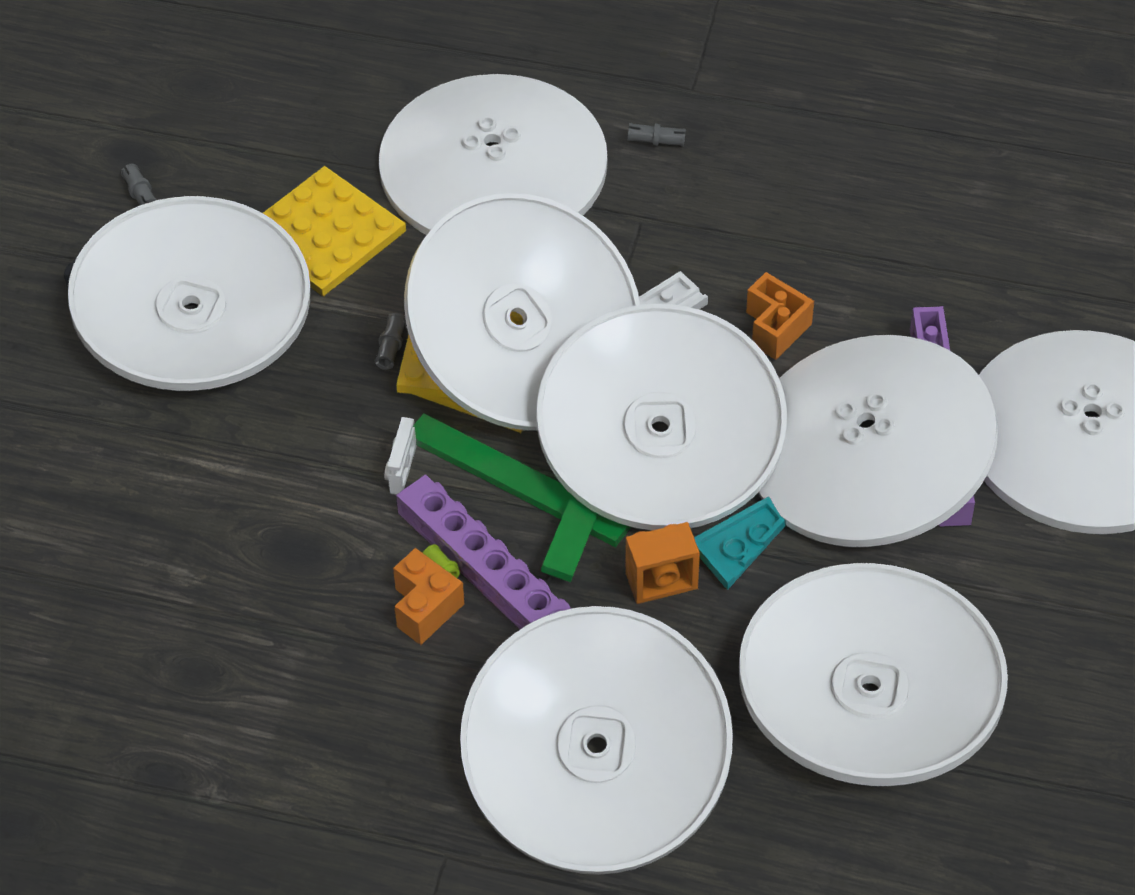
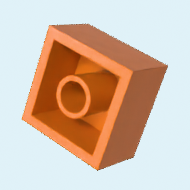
M688 522L669 524L664 528L648 532L640 531L626 537V576L636 604L698 589L700 552Z

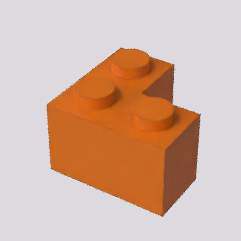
M765 272L748 289L746 313L756 318L753 322L752 340L765 354L777 360L812 325L814 300Z
M415 548L393 568L395 588L405 596L395 605L397 628L422 645L465 603L463 582Z

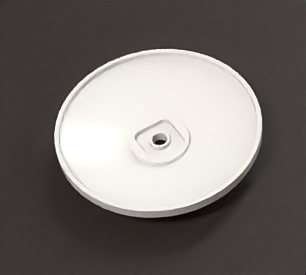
M505 74L477 75L441 84L426 91L407 104L396 115L384 134L379 153V170L382 187L392 207L407 223L427 235L453 209L471 200L492 194L524 193L541 196L568 206L584 215L591 208L604 185L607 172V147L604 134L594 116L581 102L567 92L551 84L523 76ZM489 142H497V143H499V144H495V145H492V146H487V145H486V144L489 143Z
M501 193L479 197L462 204L445 215L428 232L416 250L407 273L404 292L405 319L413 348L421 364L437 386L454 402L477 417L497 425L520 430H537V399L540 384L551 359L564 342L581 327L604 314L621 308L640 305L638 291L625 260L615 245L595 224L568 206L541 196L524 193ZM510 313H519L523 317V325L514 324L510 319Z
M184 196L156 200L140 205L115 217L98 230L84 245L73 265L69 279L68 300L72 322L78 337L87 350L105 367L124 378L146 386L176 391L212 389L241 381L258 373L277 360L291 346L305 323L310 305V278L305 258L296 242L279 224L268 216L246 205L230 200L204 196ZM190 303L199 305L195 309H186L184 307Z
M656 303L635 305L609 312L587 323L571 335L551 359L542 378L537 399L538 437L547 463L556 478L569 493L590 510L617 523L640 529L656 530L664 528L669 524L688 522L690 528L715 522L733 513L751 500L766 484L779 461L786 435L787 407L780 379L764 352L744 332L731 323L705 311L681 305ZM661 421L666 423L669 428L664 432H658L652 428V424Z
M1083 330L1057 331L1028 338L1001 352L979 374L992 398L998 428L997 448L990 470L984 479L985 483L998 497L1017 511L1055 528L1086 534H1114L1134 531L1135 341L1104 332ZM1094 411L1100 417H1088L1085 415V412Z
M873 335L854 338L825 347L799 361L779 378L787 407L785 441L773 473L758 493L762 500L768 496L771 498L788 527L820 542L848 547H871L900 542L918 536L946 521L959 511L972 498L986 478L994 460L998 438L997 418L992 398L981 377L967 362L950 350L932 342L907 336ZM863 421H875L874 424L868 428L860 427V424Z
M875 563L842 564L809 572L792 580L773 593L759 607L745 631L741 644L739 681L742 696L750 715L762 733L775 747L802 766L821 775L853 784L869 786L905 785L925 781L956 768L973 756L990 738L1002 714L1007 693L1008 674L1003 649L996 633L980 611L965 597L942 582L925 574L892 565ZM872 683L878 686L879 689L868 691L862 685Z
M591 606L563 610L542 617L514 633L497 648L478 673L470 689L462 717L460 741L464 772L471 793L487 821L501 837L517 850L545 865L580 874H610L633 870L668 855L685 843L701 827L716 806L724 789L732 756L733 733L731 715L722 686L712 667L686 638L666 624L647 615L615 607ZM594 737L603 738L607 743L605 750L601 753L591 752L587 747L590 739Z

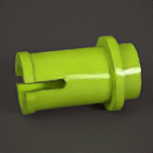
M430 545L423 551V554L458 578L460 571L457 562L450 561L438 545Z

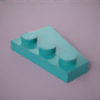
M768 496L694 537L700 552L699 557L728 590L786 526V521L779 514L771 498Z

